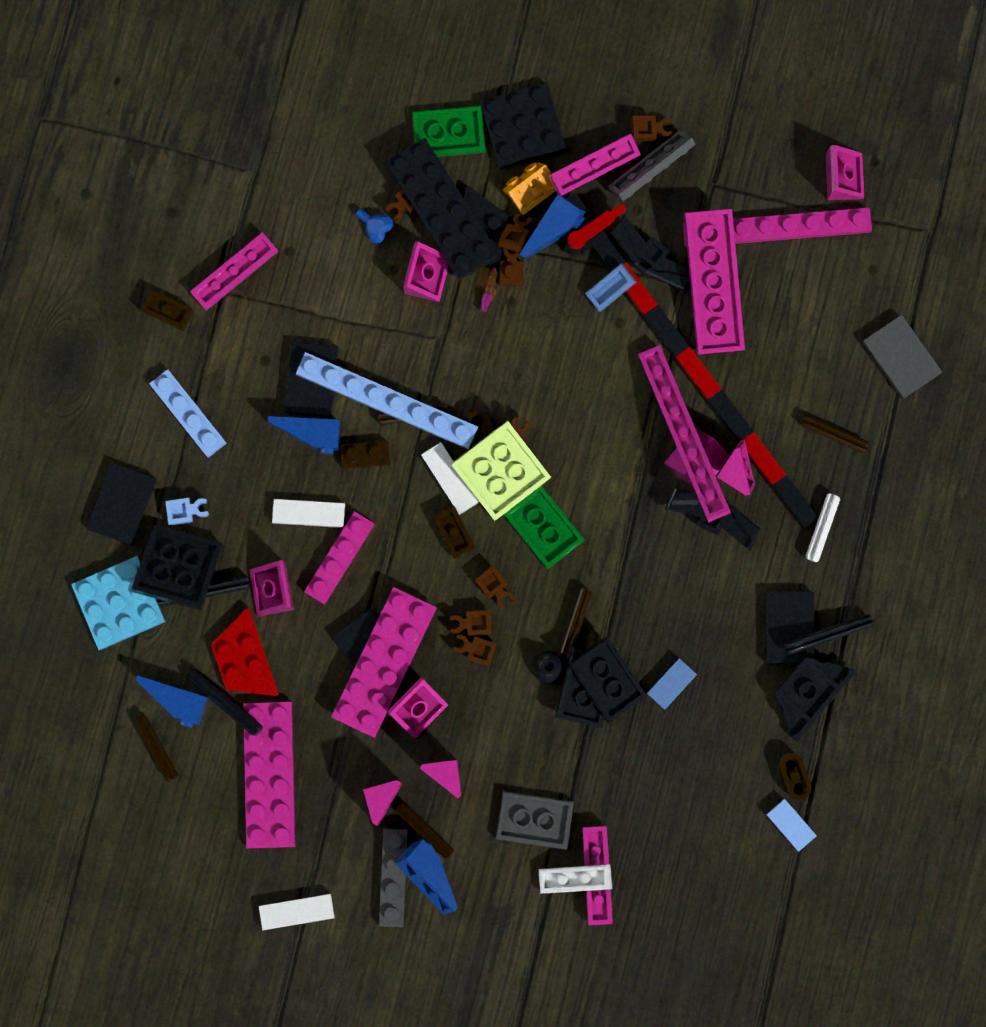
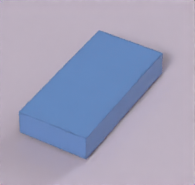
M620 264L585 294L598 311L601 312L632 287L636 280L626 267Z
M679 658L651 688L647 695L665 710L697 674Z

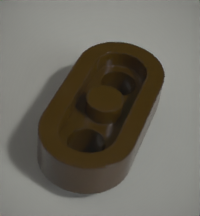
M481 410L473 411L467 417V422L473 425L476 420L483 422V425L478 427L479 429L473 440L474 446L494 431L489 416Z
M795 753L784 754L779 760L778 767L786 791L792 799H806L811 793V783L803 760ZM789 760L795 764L792 770L786 767V763ZM797 783L802 785V791L799 793L794 790V786Z

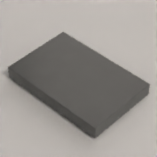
M902 315L862 342L902 399H905L942 373L939 366Z
M502 791L496 839L567 850L574 802Z

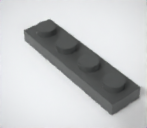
M679 130L608 186L611 193L622 201L631 197L634 192L649 183L653 177L668 168L671 163L696 145L694 140L685 132Z
M383 829L379 926L404 927L406 875L395 863L407 849L408 829Z

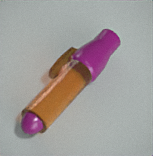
M492 267L488 272L481 297L480 311L487 312L489 304L493 302L496 289L494 285L498 274L495 267Z

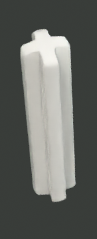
M826 495L806 553V558L810 561L818 562L840 501L837 495Z

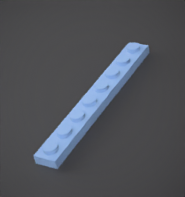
M306 352L296 372V375L468 450L479 429L473 424Z

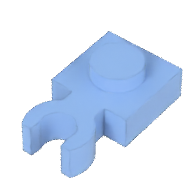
M190 498L165 501L168 524L170 526L193 522V515L199 517L209 516L208 511H199V506L207 503L206 499H198L194 504H191Z

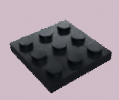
M548 83L480 101L498 168L566 151Z
M154 525L131 588L132 592L201 611L223 548V543Z

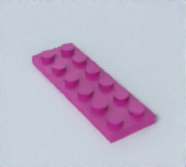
M732 209L684 213L697 355L744 351L745 344Z
M393 587L331 716L332 718L373 738L376 737L437 607Z
M292 702L243 703L244 710L263 727L256 736L251 735L244 729L246 849L295 847Z

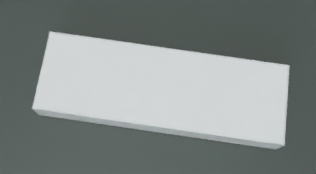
M442 443L437 444L421 455L459 515L479 503L477 497L452 467L451 463L454 461Z
M274 499L273 524L344 528L345 503Z
M610 864L538 869L540 894L612 889Z
M331 894L259 906L262 930L335 918Z

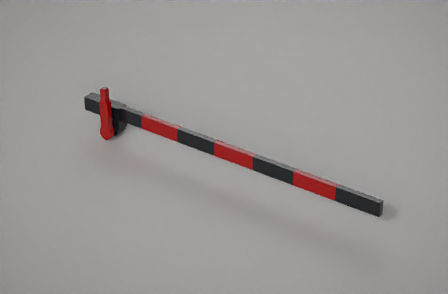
M576 193L567 197L566 199L586 212L583 215L585 219L582 225L576 229L577 231L571 232L564 243L565 253L570 256H577L593 249L609 272L620 264L626 267L636 280V283L625 292L737 442L745 440L749 458L801 527L804 529L819 517L607 238L604 229L610 226L615 218L623 214L626 207L620 204L612 211H606L595 219Z

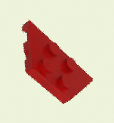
M247 608L211 644L225 688L230 691L278 696L279 692L251 610Z

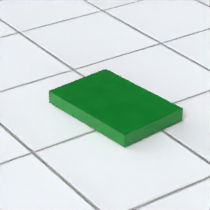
M481 106L412 112L414 143L416 144L426 138L437 157L485 153Z
M542 486L538 487L503 514L547 570L585 541Z

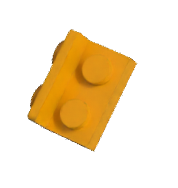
M534 162L527 166L524 174L520 177L515 176L506 183L507 186L503 188V192L510 197L522 215L526 214L556 190L548 176L551 172L545 164L540 162Z

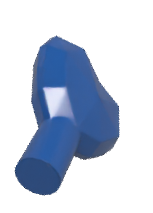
M359 209L356 213V217L366 223L367 236L374 243H381L385 238V233L393 227V220L387 215L376 214L370 216L363 209Z

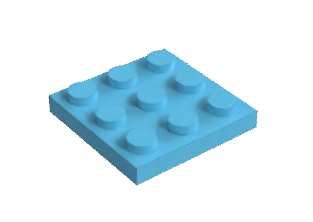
M138 556L71 584L98 650L107 648L166 622L156 598L132 592L131 588L141 563Z

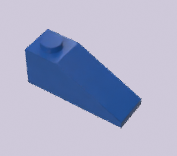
M557 195L519 255L529 258L573 232L575 228L578 229L585 219L583 215L586 211L565 197Z
M268 416L270 425L307 446L319 450V454L332 455L333 451H339L341 423L338 419Z
M136 677V681L174 718L180 719V725L190 728L193 727V724L200 725L208 697L144 677Z
M424 839L411 843L395 864L443 915L456 911L458 907L439 855L434 851L433 846Z

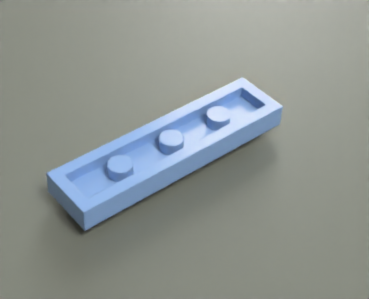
M168 369L149 383L208 458L227 444Z

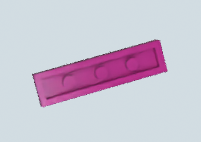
M628 134L548 176L557 194L562 196L641 154L632 135Z
M262 232L190 292L207 311L278 253V250Z
M354 511L304 593L325 605L375 524Z
M607 826L582 827L585 866L609 864ZM611 889L586 891L588 925L613 924Z

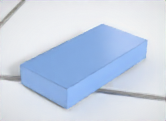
M785 799L766 814L798 852L817 836Z

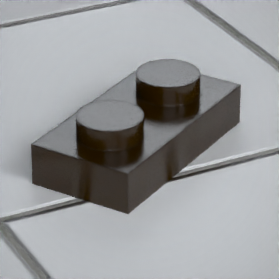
M151 289L140 309L141 312L182 331L185 330L194 312L192 308Z
M388 441L341 444L342 469L390 466Z
M454 506L433 516L454 559L476 549Z

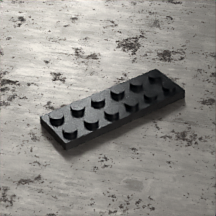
M426 138L385 162L459 281L499 257L498 252Z

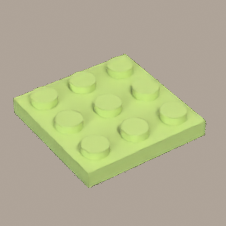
M508 420L451 463L452 467L494 521L551 478Z

